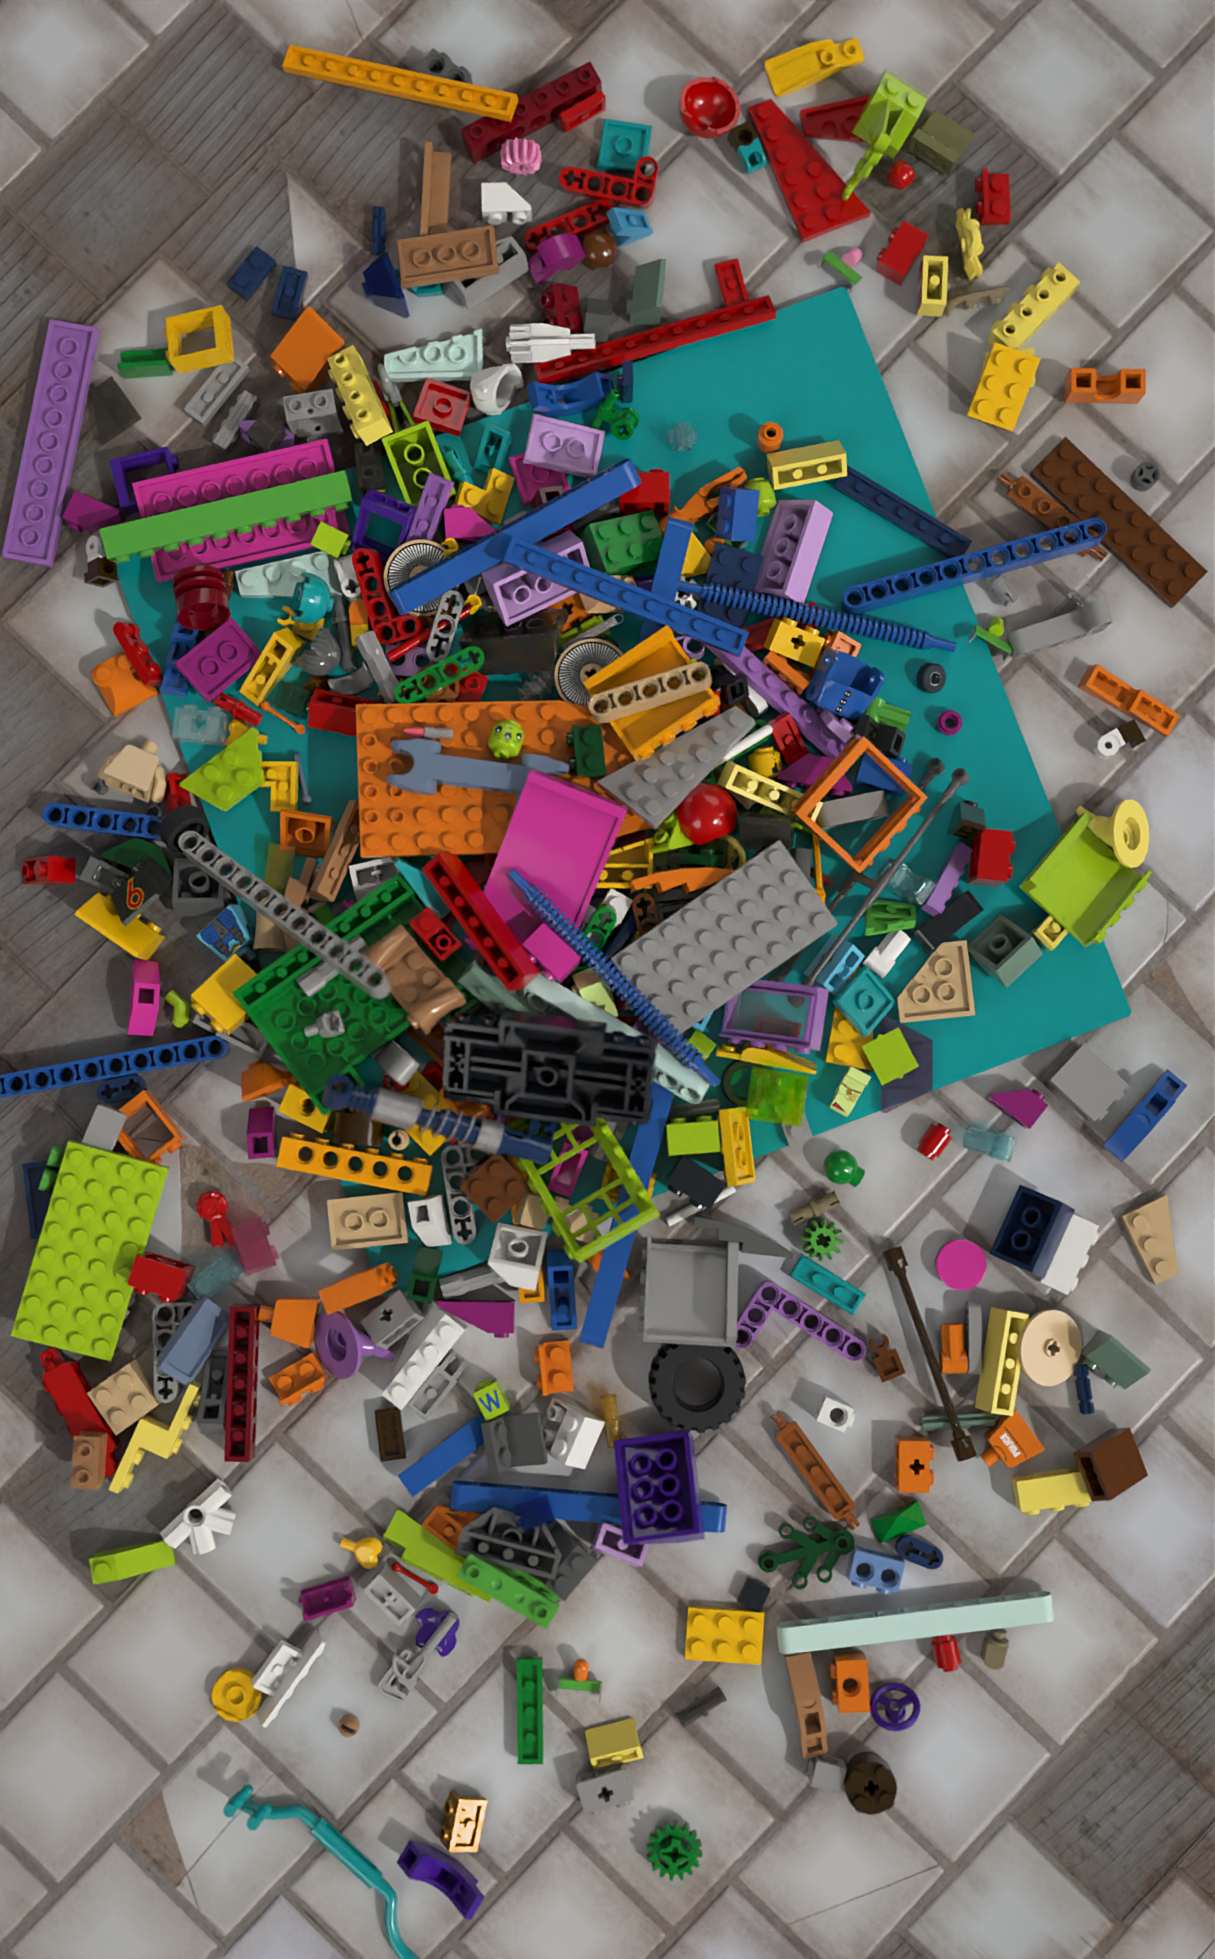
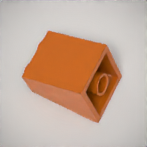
M308 306L270 357L274 364L272 368L281 378L285 376L291 382L289 385L297 394L315 392L330 379L328 370L331 367L327 358L346 349L344 340Z

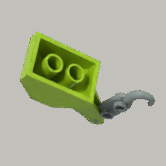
M378 364V371L383 384L381 389L390 408L395 432L381 439L406 503L417 507L429 472L450 481L451 478L429 421L417 425L414 424L402 401L396 383H391L383 364ZM399 406L410 427L405 430L401 429L395 409ZM454 486L449 497L456 495Z

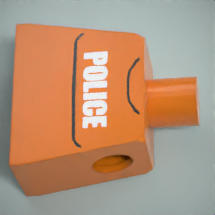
M1014 1409L1013 1416L1001 1415L996 1421V1425L990 1427L984 1434V1438L990 1444V1447L979 1456L988 1467L1001 1459L1008 1468H1012L1046 1449L1017 1410Z

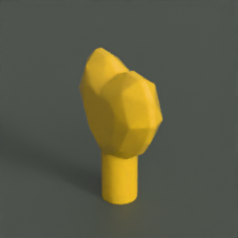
M241 719L232 720L228 726L230 735L226 738V746H229L251 729V727ZM259 734L257 736L258 744L266 745L268 735Z
M343 1537L340 1543L341 1548L354 1553L356 1560L364 1568L372 1569L377 1566V1555L383 1547L379 1539L367 1537L355 1542Z

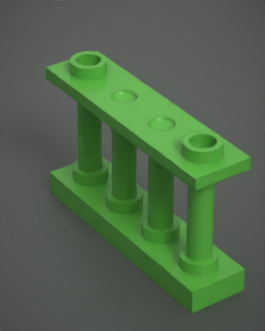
M469 1553L467 1557L464 1556L466 1560L457 1574L458 1578L541 1627L548 1628L560 1605L556 1603L558 1596L545 1586L537 1576L488 1563L472 1553Z

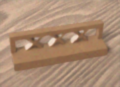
M425 142L420 236L448 232L452 155L451 152H434L433 142Z
M349 800L310 889L309 897L313 900L334 902L360 842L359 803L357 801Z

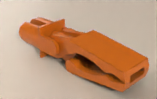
M738 467L701 487L681 510L674 506V510L658 522L662 536H664L663 530L666 528L668 517L694 524L716 513L719 510V496L707 501L708 497L720 490L721 487H743L747 480L745 471Z

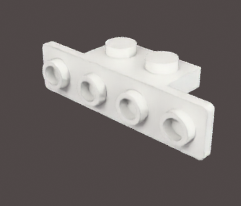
M315 1630L302 1649L280 1640L251 1680L254 1688L268 1694L256 1712L261 1726L266 1728L270 1721L276 1718L283 1703L291 1697L294 1688L301 1678L307 1675L309 1667L322 1654L326 1642L320 1631Z

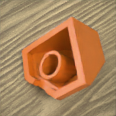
M262 1059L248 1064L250 1069L241 1072L242 1100L246 1102L263 1098L298 1081L286 1066L274 1061L263 1062Z

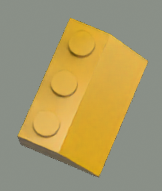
M98 892L74 914L127 952L142 960L149 961L165 938V936L159 933L161 931L159 926L151 921H148L146 924L140 920L141 914L125 927L121 923L110 893L104 895Z

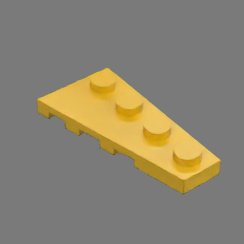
M858 966V967L855 969V971L852 973V975H851L850 978L847 980V982H848V981L852 978V976L858 971V969L860 968V966ZM835 1006L825 1062L874 1071L861 1047L873 1040V1031L867 1037H862Z

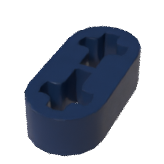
M138 1075L107 1080L98 1086L97 1096L105 1103L132 1099L143 1090H146V1082ZM133 1079L134 1082L140 1084V1087L136 1088V1093L133 1090L124 1089V1086L132 1084ZM107 1085L110 1088H119V1092L113 1093L111 1099L109 1096L104 1095V1091L108 1089Z
M908 1534L901 1535L896 1540V1551L901 1558L932 1570L937 1569L943 1563V1553L932 1543ZM911 1541L912 1547L917 1549V1551L908 1550L907 1553H904L901 1545ZM933 1550L937 1559H932L929 1563L928 1559L922 1555V1551L931 1554Z

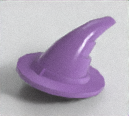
M336 1311L329 1315L323 1312L317 1319L314 1331L315 1346L325 1369L334 1377L346 1379L354 1376L359 1369L361 1356L373 1355L390 1362L394 1360L395 1354L391 1350L376 1346L370 1336L354 1328L351 1321L342 1312Z

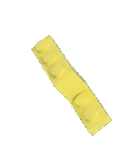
M194 1380L189 1384L171 1425L148 1415L140 1419L108 1490L118 1494L124 1488L128 1489L134 1478V1474L131 1473L135 1464L139 1465L145 1451L142 1448L166 1459L173 1453H178L183 1442L180 1436L183 1430H188L194 1417L190 1415L193 1407H198L200 1404L202 1383Z

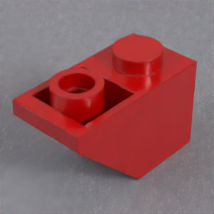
M43 856L23 860L21 875L24 885H66L75 883L76 858Z
M429 907L409 922L410 930L442 962L462 946Z

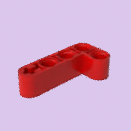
M644 156L637 162L634 179L576 167H566L560 172L559 181L562 189L571 195L595 200L604 199L618 205L646 209L653 203L659 170L654 158ZM644 165H652L654 172L649 176H645L641 173V168ZM574 175L576 181L582 182V177H584V189H581V185L578 182H572L571 186H568L565 179H570V176ZM592 180H598L601 182V187L597 191H591L588 189L589 183ZM616 185H622L625 188V192L621 196H614L612 189ZM646 190L649 193L648 199L646 201H638L636 199L638 191Z
M359 548L355 550L352 555V564L372 630L379 643L393 644L405 641L424 631L426 622L422 616L413 614L398 615L397 609L385 589V569L379 552L373 548ZM368 555L369 560L366 561V563H364V559L367 558ZM371 569L374 570V573H367V571H371ZM373 577L378 582L375 591L370 586V581ZM380 602L385 606L383 615L378 612L377 608ZM410 619L415 622L416 626L413 632L407 626ZM387 626H389L393 632L391 639H388L385 635V629Z

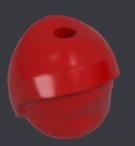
M903 160L894 163L887 173V182L898 190L908 188L915 179L914 170Z

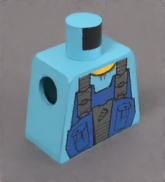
M229 904L197 935L200 941L225 962L234 954L241 958L248 966L258 959V956L251 949L254 943L255 929L240 905Z

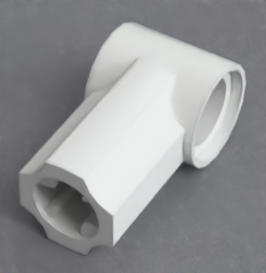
M902 930L888 932L881 943L875 946L867 955L862 964L883 979L895 964V959L911 939Z

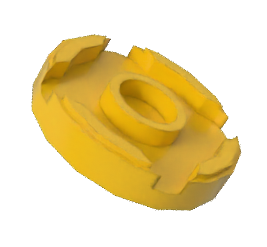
M234 1668L227 1670L219 1676L211 1692V1700H213L214 1709L218 1715L225 1720L239 1722L255 1714L261 1705L263 1692L254 1688L251 1684V1680L255 1676L254 1673L247 1669Z

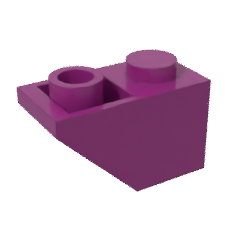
M275 1106L249 1109L246 1133L248 1159L279 1156Z

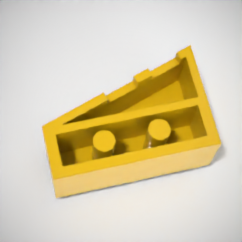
M653 837L611 850L596 888L630 889L628 883L631 880L653 874V854L649 851L653 844ZM653 885L648 886V887L643 888V889L653 888Z

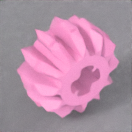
M516 137L514 140H506V143L502 144V149L500 150L502 169L507 170L510 174L515 173L517 176L519 174L525 176L528 173L534 174L535 171L540 169V145L535 143L534 140H526L525 137L523 139Z

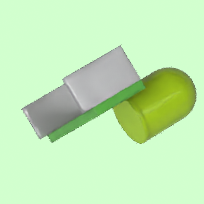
M1000 617L990 619L989 632L978 625H975L969 632V643L978 635L1004 650L1003 662L1009 658L1012 652L1011 645L999 638L1004 633V622Z

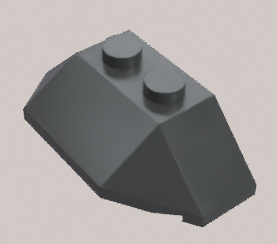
M492 1507L462 1527L455 1554L467 1557L469 1553H472L488 1563L555 1580L561 1559V1552L543 1519L498 1507Z

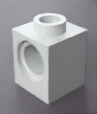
M823 1393L814 1418L820 1423L845 1433L846 1428H851L854 1422V1408ZM834 1408L842 1409V1416L838 1420L830 1419V1412Z

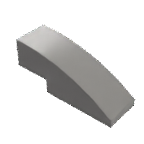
M195 1012L191 1020L193 1023L260 1058L269 1043L259 1028L247 1021L227 1036L223 1031L218 1033L209 1024L212 1020L205 1014L201 1016Z

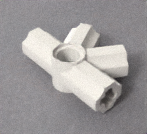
M217 1478L196 1499L190 1501L187 1507L160 1532L163 1540L175 1549L190 1536L193 1554L200 1555L214 1550L216 1544L213 1531L230 1535L237 1512L220 1508L233 1494L229 1487ZM199 1509L203 1516L194 1518L190 1514V1510Z

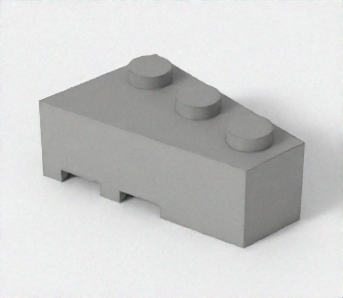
M512 236L496 241L500 274L448 282L468 310L529 270L526 255Z

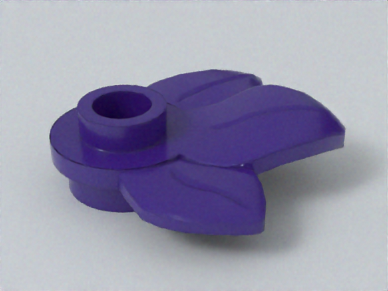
M427 1608L417 1613L415 1618L422 1627L416 1635V1645L423 1648L449 1612L453 1611L443 1610L438 1612L432 1608ZM459 1618L436 1646L441 1657L450 1654L457 1643L455 1633L460 1626Z

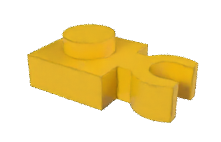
M283 606L284 612L295 616L294 611L290 607ZM291 616L287 620L277 619L281 626H293L292 632L311 642H316L312 640V637H318L317 631L322 629L325 622L324 618L312 624L292 621Z

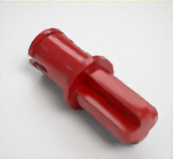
M224 692L218 695L221 698H215L214 706L232 714V718H239L254 727L260 725L263 715L246 706L244 701H237Z

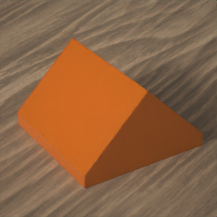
M281 809L280 851L324 858L334 836L336 821L331 816Z

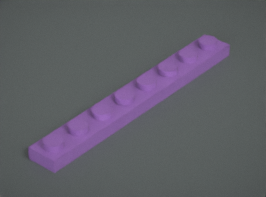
M704 644L734 673L744 674L747 678V684L780 714L785 711L789 712L798 731L827 757L834 760L849 744V742L845 744L831 731L811 706L745 646L741 656L736 657Z

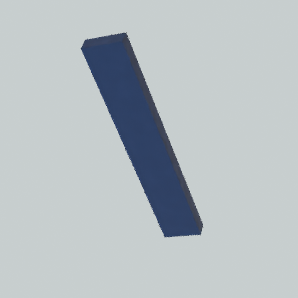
M848 465L847 476L837 478L832 486L835 490L949 559L964 555L972 540Z

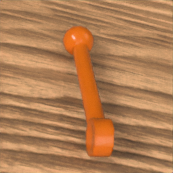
M263 701L260 704V708L263 711H269L292 726L299 735L305 733L306 729L302 724L297 725L270 707L267 701Z

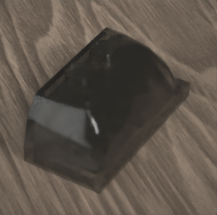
M567 609L540 610L507 627L499 613L475 615L461 637L459 645L461 650L470 646H476L483 651L484 665L478 670L482 675L532 674L540 671H549L559 650L561 630L569 617ZM473 653L468 654V662H473L474 665L477 664V658L480 656H474Z

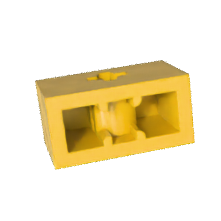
M783 617L782 621L774 618L763 647L814 667L825 642L824 638L818 636L820 631L808 626L804 630L797 628L798 622ZM792 637L799 639L798 644L791 642Z

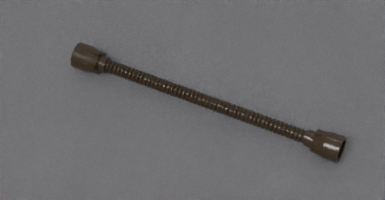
M902 1246L882 1252L889 1272L893 1271L894 1275L899 1278L898 1281H900L899 1284H901L900 1287H902L901 1290H903L905 1302L909 1312H911L910 1315H912L911 1318H913L915 1330L917 1331L920 1343H922L924 1355H926L930 1371H932L931 1374H933L932 1377H934L933 1380H935L939 1396H941L940 1399H942L941 1402H943L942 1405H944L948 1421H950L949 1424H951L950 1427H952L954 1439L950 1442L958 1462L971 1459L977 1454L970 1435H965L960 1422H958L959 1419H957L951 1397H949L950 1394H948L942 1372H940L941 1369H939L938 1361L934 1357L933 1347H931L929 1336L925 1332L926 1329H924L925 1326L920 1316L919 1308L915 1304L916 1301H914L915 1298H913L914 1295H912L913 1292L906 1276L905 1266H908Z

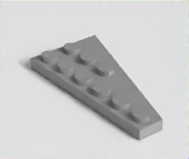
M734 706L674 739L668 745L654 750L655 752L645 760L640 759L637 762L634 761L597 781L598 786L619 803L628 806V810L653 829H656L754 727L755 719L737 706Z

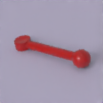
M399 1562L392 1564L391 1567L394 1572L399 1571L428 1588L431 1594L438 1592L439 1586L436 1583H428L401 1567Z

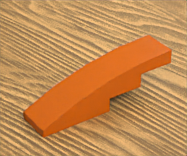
M684 868L659 872L631 880L628 885L632 893L655 884L658 894L682 885L685 894L719 882L735 870Z

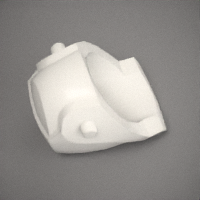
M514 363L503 364L502 366L481 370L472 375L470 391L478 410L487 415H498L507 408L516 388L523 387L524 383L521 372Z

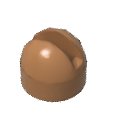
M353 1714L344 1715L338 1724L340 1734L344 1737L354 1736L359 1729V1720ZM342 1724H344L345 1726H347V1727H349V1728H351V1729H354V1731H350V1730H348V1729L342 1727Z

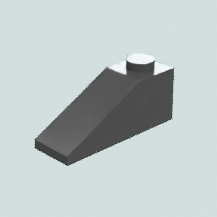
M213 1350L206 1360L197 1417V1425L203 1434H225L228 1351Z

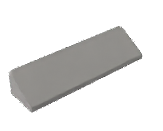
M98 1104L81 1143L113 1151L128 1115L109 1105Z

